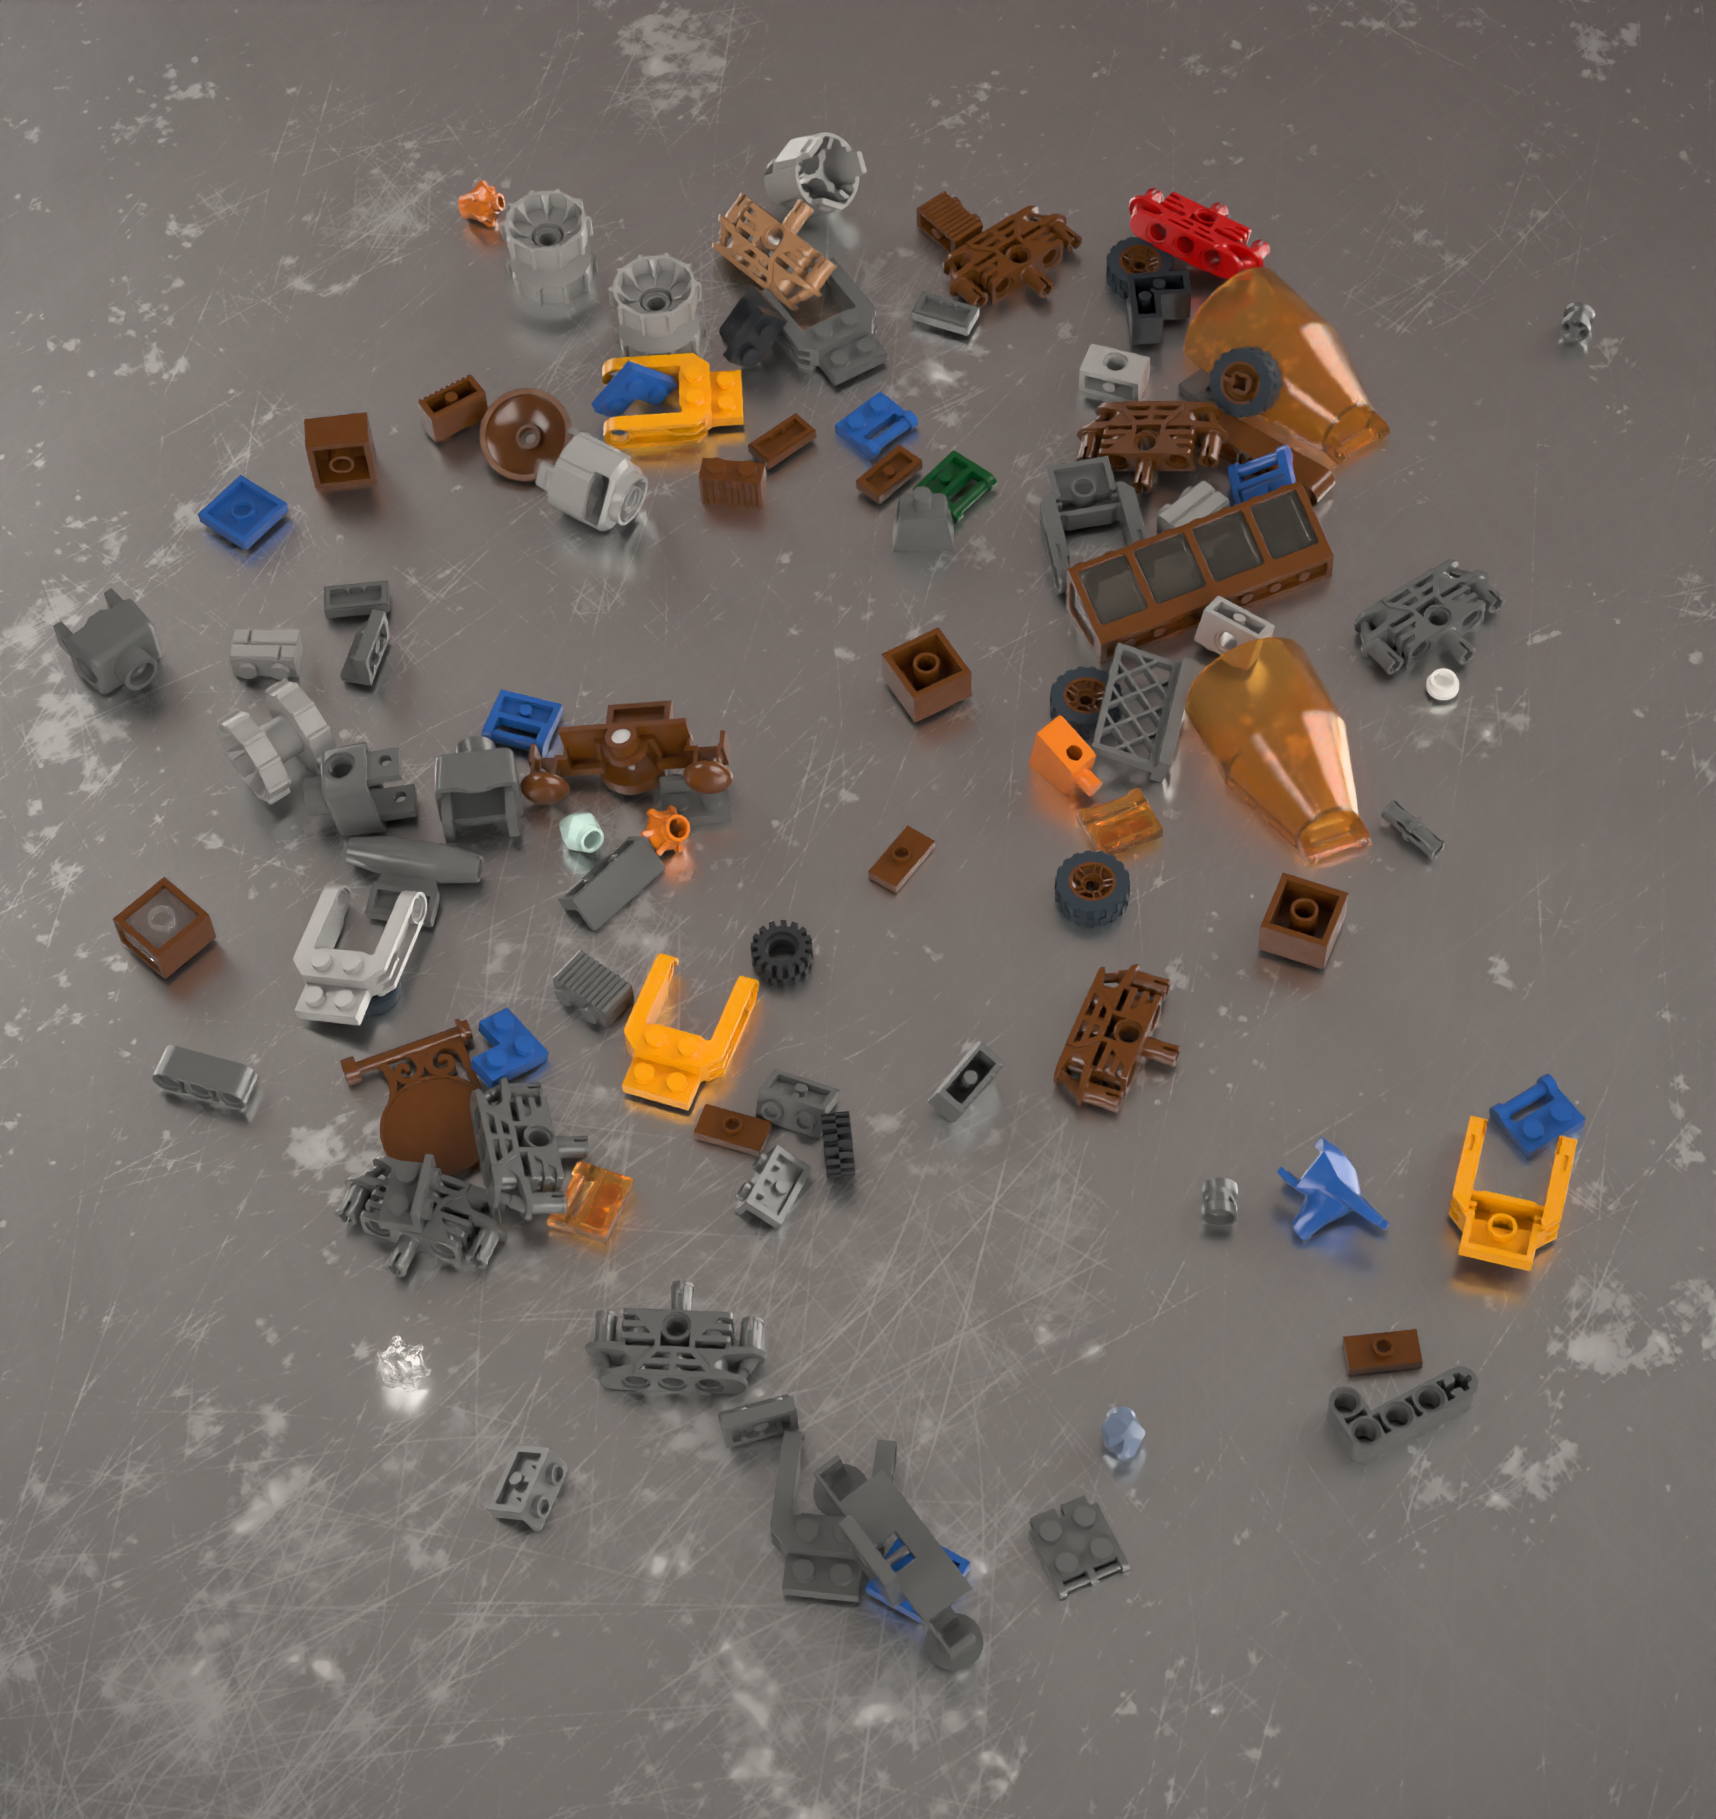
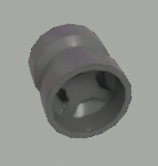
M1218 1177L1206 1180L1202 1184V1197L1205 1203L1202 1205L1201 1219L1208 1225L1218 1227L1234 1224L1237 1221V1206L1234 1204L1238 1197L1237 1183L1231 1179Z

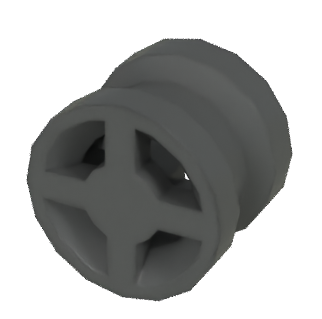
M1582 302L1568 304L1564 310V318L1560 323V333L1570 341L1586 340L1590 335L1595 312L1589 305Z

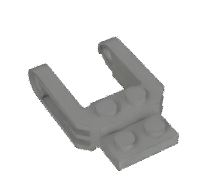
M329 883L324 887L293 957L294 963L306 981L304 990L294 1010L299 1019L360 1026L371 998L376 994L378 997H382L396 989L427 914V899L423 892L404 890L400 893L375 953L369 955L366 952L334 949L345 924L343 919L349 906V894L352 892L350 887L344 884Z

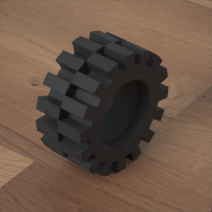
M780 920L781 926H776L775 921L769 922L768 930L763 925L759 928V934L755 933L752 937L753 943L751 942L750 946L752 966L756 975H761V979L765 983L771 978L772 986L778 987L779 981H783L784 987L790 986L789 980L791 979L797 984L801 982L800 974L806 978L809 974V968L812 969L814 957L810 934L807 935V930L803 926L798 930V923L792 921L789 927L787 926V920ZM781 946L790 947L795 950V955L786 960H775L769 956V953L774 948Z
M849 1111L821 1114L827 1178L855 1175Z

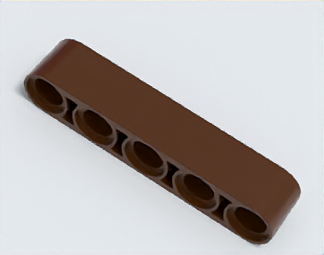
M1218 408L1220 412L1218 420L1229 435V440L1221 444L1219 457L1231 464L1238 462L1241 465L1275 452L1277 447L1285 445L1234 416H1229L1225 411ZM1290 448L1293 455L1292 465L1296 482L1300 481L1310 503L1314 507L1334 487L1336 483L1335 477L1325 466ZM1279 464L1250 475L1257 477L1279 469Z

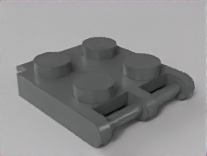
M1085 1495L1060 1505L1063 1515L1061 1518L1058 1517L1054 1508L1029 1518L1032 1530L1028 1531V1538L1059 1599L1068 1597L1067 1592L1088 1583L1091 1586L1098 1584V1579L1118 1570H1121L1122 1573L1130 1570L1129 1563L1098 1503L1090 1505ZM1113 1560L1116 1561L1115 1564L1105 1567L1099 1571L1095 1572L1094 1570L1095 1568L1102 1566L1106 1563H1109ZM1083 1573L1085 1574V1577H1082L1066 1585L1063 1584L1064 1581H1067Z

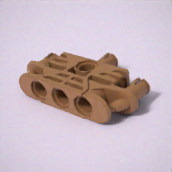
M742 192L725 217L719 214L718 220L721 222L720 239L718 244L713 242L712 247L764 289H769L779 301L793 311L799 309L797 303L805 301L814 295L817 297L822 296L823 294L819 291L837 267L797 235L805 221L814 212V209L801 199L797 200L783 222H780ZM732 234L733 241L727 248L728 239L731 237ZM750 235L754 237L753 241L748 239ZM773 251V255L769 256V253ZM790 266L794 269L792 273L788 271ZM796 287L802 288L798 290L795 295L790 296V294Z

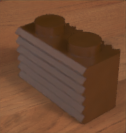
M946 191L916 208L917 226L949 254L983 232V223L980 217L976 214H970L957 197L952 198Z
M467 374L466 378L462 377L461 380H456V383H451L450 386L446 385L445 389L440 388V391H435L429 397L424 396L423 400L419 399L418 405L423 428L435 443L442 439H447L452 434L483 419L488 409L484 389L472 375Z
M703 457L698 476L701 502L703 504L708 503L709 505L712 503L715 505L720 503L722 506L726 504L728 507L730 505L734 507L739 505L740 508L743 506L749 508L751 506L753 509L757 507L760 510L764 506L767 491L766 463Z

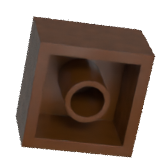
M367 412L304 419L305 448L315 489L378 482L376 451Z
M939 627L881 654L882 677L915 723L972 696V672Z
M1282 873L1260 926L1258 949L1324 970L1346 916L1349 893Z

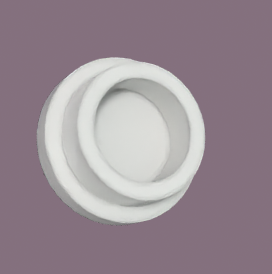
M1441 668L1435 670L1427 678L1426 690L1435 699L1448 700L1457 695L1460 684L1453 671Z

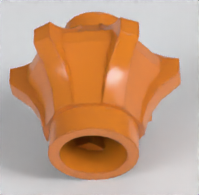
M481 180L474 190L459 197L458 207L464 219L478 220L490 228L495 226L497 215L505 209V199L501 193H496L495 186H488L485 180Z
M668 805L667 810L659 812L650 808L646 812L649 817L646 829L641 831L640 835L649 840L658 856H661L664 851L672 849L676 853H680L683 850V840L690 833L689 821L684 816L679 815L676 807Z

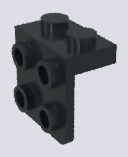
M750 286L719 329L720 336L729 345L723 356L730 363L752 370L788 322L758 287Z

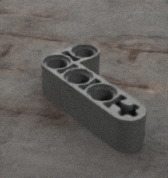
M1458 1366L1373 1410L1369 1408L1355 1389L1342 1386L1332 1391L1329 1397L1326 1420L1348 1455L1359 1463H1368L1470 1410L1475 1402L1478 1378L1471 1369ZM1430 1403L1434 1405L1436 1409L1427 1410L1423 1408L1420 1404ZM1341 1406L1348 1407L1352 1412L1342 1413L1336 1408ZM1393 1419L1399 1420L1405 1425L1400 1427L1394 1426L1388 1421ZM1360 1436L1369 1437L1372 1440V1442L1362 1443L1358 1441L1356 1438Z

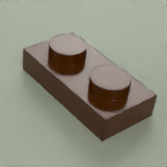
M899 444L856 480V488L880 505L922 469V460Z

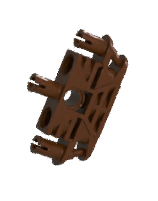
M1029 205L970 239L966 244L952 251L945 258L943 271L950 279V295H960L970 305L979 307L976 304L977 302L983 307L987 303L988 297L989 301L995 304L1027 284L1038 296L1046 298V294L1049 296L1053 292L1055 284L1044 273L1063 261V247L1068 252H1073V248L1075 250L1078 249L1082 243V237L1067 226L1066 216L1059 213L1041 215L1037 206Z
M1106 402L1096 408L1095 413L1098 417L1092 420L1091 423L1083 425L1077 432V437L1081 440L1077 461L1097 458L1098 455L1099 457L1108 456L1112 471H1135L1131 487L1135 489L1136 493L1142 494L1143 487L1146 486L1145 494H1148L1152 491L1155 471H1195L1197 461L1200 465L1209 468L1210 459H1212L1211 467H1216L1219 464L1221 444L1229 440V435L1218 420L1220 417L1218 408L1209 402ZM1202 444L1201 452H1200V456H1199L1197 452L1200 451V445Z
M1133 964L1128 970H1118L1115 973H1106V967L1099 968L1066 1041L1053 1077L1055 1085L1059 1086L1062 1083L1066 1085L1067 1090L1076 1097V1104L1080 1108L1086 1102L1117 1113L1119 1110L1117 1106L1121 1105L1123 1095L1126 1096L1142 1057L1170 1065L1171 1067L1176 1065L1181 1046L1151 1037L1161 1014V1003L1165 1001L1168 995L1171 980L1140 971V964ZM1117 983L1119 985L1117 987L1112 988L1104 984ZM1113 1032V1039H1110V1035ZM1124 1040H1133L1134 1042L1128 1043L1124 1042ZM1072 1071L1082 1074L1080 1082L1069 1074ZM1104 1082L1108 1083V1087L1103 1086ZM1116 1086L1120 1087V1091L1115 1090Z

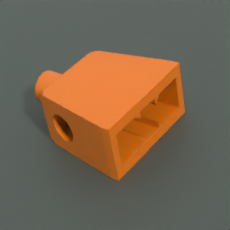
M1061 715L1036 733L1029 765L1062 793L1069 794L1079 786L1088 796H1091L1103 783L1092 772L1096 758L1095 752Z

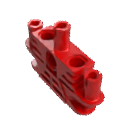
M1156 188L1148 189L1143 196L1136 195L1131 198L1129 202L1130 227L1137 237L1153 244L1154 247L1220 278L1233 279L1239 273L1245 275L1256 274L1261 271L1263 259L1270 253V247L1267 242L1259 246L1262 243L1261 239L1254 241L1250 247L1246 246L1251 229L1228 218V208L1226 205L1223 204L1217 209L1221 202H1215L1210 208H1207L1176 192H1172L1163 200L1164 197L1160 190L1153 195Z

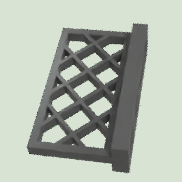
M1118 642L1114 650L1090 746L1095 754L1151 772L1149 779L1162 783L1172 765L1196 661L1183 657L1179 663ZM1121 655L1134 659L1138 667L1127 671L1120 661ZM1158 667L1170 671L1169 677L1158 681L1151 669ZM1143 673L1151 685L1139 689L1132 677ZM1125 681L1132 693L1121 697L1114 684ZM1155 691L1162 700V704L1152 708L1144 695ZM1137 699L1144 709L1143 712L1133 715L1126 705L1127 702ZM1118 706L1126 719L1114 723L1107 711ZM1149 717L1156 730L1146 734L1138 721ZM1130 725L1138 737L1127 742L1119 729ZM1112 733L1119 745L1112 748L1100 744L1101 737ZM1143 743L1150 753L1149 760L1137 756L1132 747Z

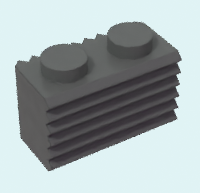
M579 950L553 977L554 993L557 999L566 1006L573 1004L579 1008L583 1017L592 1024L599 1022L606 1028H610L611 1024L615 1023V1020L634 1002L633 989L630 982H626L624 978L616 975L614 971H610L609 968L600 964L598 960L595 961L593 957L584 953L583 950Z
M978 1041L927 1100L928 1103L950 1122H956L1004 1066L1003 1060L982 1042Z

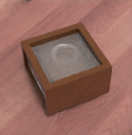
M165 877L113 918L120 941L164 979H167L216 938L209 914Z

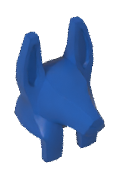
M1322 1136L1313 1145L1321 1153L1300 1179L1283 1167L1278 1169L1277 1173L1286 1183L1305 1195L1301 1209L1292 1222L1295 1233L1304 1241L1328 1223L1341 1218L1351 1210L1361 1214L1384 1231L1389 1227L1390 1223L1362 1196L1357 1171L1351 1161L1338 1147Z

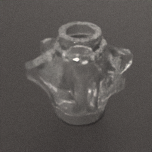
M400 1335L392 1337L390 1347L385 1352L378 1351L376 1354V1360L379 1362L376 1374L380 1383L388 1388L401 1387L407 1393L413 1392L415 1390L414 1383L420 1377L430 1376L431 1369L425 1366L421 1354L425 1347L421 1343L417 1346L405 1343L401 1340Z

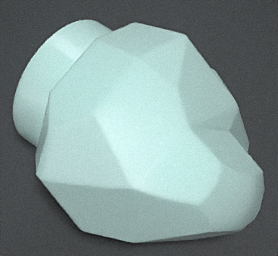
M589 812L570 814L564 817L559 824L562 840L567 849L591 853L599 849L603 843V831L596 818Z

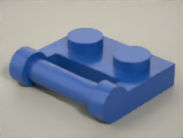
M880 391L836 423L835 433L868 459L872 460L880 454V450L903 432L906 430L911 431L917 427L919 421L912 411H905ZM896 421L895 424H893L891 427H889L887 430H885L883 433H881L879 436L872 440L874 436H876L878 433H880L882 430H884L886 427H888L890 424Z
M1287 444L1277 447L1275 452L1241 465L1237 462L1228 466V475L1235 505L1245 502L1254 496H1261L1274 491L1283 485H1290L1296 482L1292 465L1293 455ZM1279 464V469L1243 481L1245 476Z
M501 689L484 724L481 736L489 738L496 743L530 751L531 744H536L540 756L544 758L547 755L551 738L562 717L563 706L559 703ZM499 725L536 733L538 736L536 739L501 731L498 728Z
M1550 1074L1541 1076L1537 1079V1084L1504 1104L1497 1103L1489 1109L1490 1117L1528 1161L1558 1143L1559 1136L1568 1137L1584 1127L1586 1118L1561 1092L1555 1079ZM1543 1096L1549 1101V1103L1516 1123L1511 1118L1512 1115Z

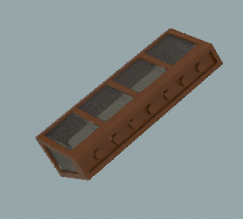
M1298 481L1290 485H1283L1261 496H1254L1232 507H1225L1203 518H1196L1174 529L1164 530L1150 538L1135 541L1121 549L1106 552L1092 560L1075 564L1067 569L1066 610L1096 659L1102 665L1112 661L1118 642L1141 650L1198 628L1204 609L1218 595L1243 609H1247L1331 577L1334 554L1302 483Z

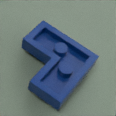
M627 361L593 400L591 405L596 413L610 418L622 416L636 399L659 407L678 385L672 376Z
M508 1007L479 1021L478 1031L488 1040L493 1048L473 1057L471 1068L490 1089L498 1086L499 1079L506 1077L510 1081L548 1061V1050Z

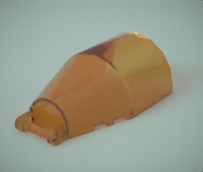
M1254 267L1236 274L1218 287L1199 308L1188 328L1184 344V354L1198 368H1202L1210 375V371L1214 368L1213 364L1221 358L1220 355L1224 352H1229L1231 349L1246 346L1262 348V351L1269 352L1271 357L1276 359L1277 366L1282 373L1281 382L1283 384L1280 389V397L1274 402L1275 405L1267 409V412L1259 414L1266 418V423L1272 426L1279 424L1291 431L1292 436L1323 451L1336 464H1341L1348 460V455L1376 439L1382 440L1390 435L1388 424L1374 411L1338 331L1271 268ZM1366 428L1368 429V430H1366L1365 432H1363V433L1359 434L1358 436L1354 437L1353 439L1349 440L1348 442H1346V443H1344V444H1341L1343 441H1345V440H1347L1348 438L1354 436L1355 434L1359 433L1360 431H1362V430H1364V429H1366Z
M1272 636L1239 645L1226 651L1207 665L1190 686L1185 710L1224 783L1231 790L1236 789L1247 799L1246 803L1253 810L1257 808L1268 819V824L1297 849L1307 867L1317 864L1318 859L1357 846L1360 849L1370 846L1369 832L1358 812L1346 723L1305 649L1293 639ZM1350 832V835L1315 847L1313 846V844Z

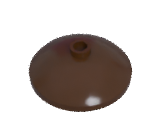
M534 388L515 389L497 398L487 409L480 426L481 449L487 462L502 476L519 482L536 481L540 463L545 461L555 465L566 445L573 439V435L568 433L570 427H572V422L564 406L549 393ZM534 434L536 437L535 441L532 444H527V436Z

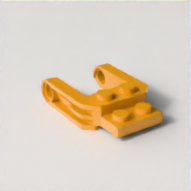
M694 353L612 358L607 360L602 366V381L604 385H607L614 378V376L610 375L612 372L620 371L627 361H631L674 377L679 386L680 412L616 416L605 421L603 425L604 442L616 449L698 444L708 436V430L712 427L744 425L741 370L710 372L709 363ZM616 430H622L627 432L623 435L612 434V432Z
M659 953L655 958L623 1030L625 1042L627 1043L626 1049L633 1061L622 1083V1089L624 1093L689 1111L702 1081L709 1083L725 1075L755 1005L759 981L742 975L738 977L711 1040H705L699 1035L656 1024L669 995L668 986L673 977L675 966H678L677 957Z
M1470 1115L1448 1214L1463 1233L1458 1255L1531 1271L1535 1250L1557 1238L1577 1139L1559 1136L1545 1205L1541 1206L1533 1201L1485 1190L1475 1191L1473 1189L1488 1120Z

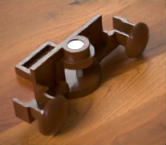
M672 700L608 705L606 724L559 727L558 733L564 746L563 755H555L553 758H541L536 744H531L528 761L531 770L530 774L522 779L520 789L529 801L539 805L551 806L563 802L570 794V786L562 777L599 774L602 783L612 791L625 795H635L657 787L659 785V778L667 776L668 769L685 768L683 779L688 787L702 794H717L727 790L733 782V774L725 766L729 765L731 745L726 730H720V740L717 746L698 747V745H695L687 719H673L675 708Z

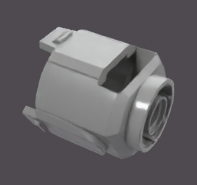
M821 132L788 140L780 153L769 163L764 173V184L772 203L783 206L788 211H791L797 200L801 199L814 209L810 216L837 212L847 207L856 195L859 175L867 173L861 150H851L849 144L836 134Z
M570 427L568 433L573 435L574 438L566 445L555 465L545 461L540 463L535 484L548 492L547 498L551 507L603 532L612 529L616 523L622 526L628 524L636 516L643 504L648 488L647 477L642 474L640 467L630 462L631 457L591 437V434L584 430L579 431Z

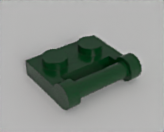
M953 450L913 487V491L917 487L924 486L929 488L932 494L942 493L946 495L953 522L957 524L963 518V513L986 491L990 492L997 486V480L989 471ZM971 479L977 482L955 504L949 501Z

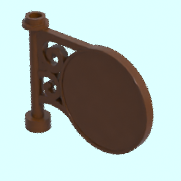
M459 1018L455 1019L456 1027L358 1062L355 1061L353 1056L340 1060L349 1087L361 1083V1075L374 1070L381 1071L389 1084V1100L380 1121V1139L386 1156L400 1161L423 1163L426 1154H433L436 1167L441 1169V1173L457 1179L469 1174L480 1165L470 1114V1098L472 1091L480 1089L482 1093L484 1092L476 1073L471 1068V1060L465 1048V1045H468V1040L473 1039L467 1019L462 1021ZM452 1052L457 1054L469 1081L452 1076L457 1069L456 1061L452 1055L441 1053ZM438 1056V1064L442 1066L447 1063L448 1066L443 1069H437L433 1066V1063ZM402 1060H408L415 1065L416 1072L412 1077L406 1078L402 1074L405 1073L408 1076L411 1074L409 1064L400 1063L395 1067L394 1072L389 1065ZM425 1070L429 1074V1076L424 1077Z

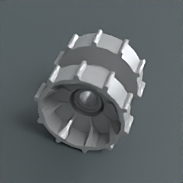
M559 188L556 191L535 193L533 190H530L529 195L519 199L514 204H508L505 220L500 222L502 241H507L510 252V259L506 260L508 278H513L517 296L523 295L529 300L537 302L539 307L543 304L563 302L565 305H568L569 300L578 297L584 291H590L593 274L598 272L596 254H591L588 245V237L593 235L591 217H586L581 198L576 200L570 195L561 193Z
M665 253L664 256L652 255L642 257L639 254L637 255L638 259L628 263L622 269L616 268L613 287L608 288L610 306L615 307L618 315V324L613 325L615 343H620L623 357L694 353L699 356L698 348L701 338L706 337L705 320L699 317L696 309L697 302L702 300L701 282L695 280L691 263L685 264L678 259L669 257V253Z
M287 678L265 690L267 694L265 704L268 706L273 719L261 727L255 723L248 712H241L238 708L216 720L218 724L216 733L220 737L227 757L240 774L242 781L249 786L259 800L267 801L269 805L291 793L289 790L291 780L286 773L283 763L297 756L307 770L315 771L317 775H320L322 753L327 749L337 747L330 731L331 728L326 724L314 701L306 695L297 682H289Z

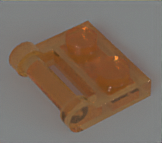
M1139 788L1128 791L1126 796L1089 810L1085 807L1076 811L1080 827L1085 830L1097 852L1103 851L1105 854L1115 855L1163 836V828ZM1131 807L1133 808V810L1111 817L1098 823L1095 822L1097 820L1116 814Z
M578 1161L572 1170L574 1176L565 1192V1197H567L566 1213L550 1214L547 1224L554 1230L560 1232L568 1231L606 1244L635 1187L634 1179L583 1161ZM593 1181L594 1183L577 1217L571 1216L570 1214L586 1182Z

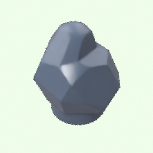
M1115 1407L1108 1411L1106 1420L1101 1425L1104 1447L1117 1454L1122 1461L1132 1460L1146 1432L1136 1419L1135 1412L1128 1407Z

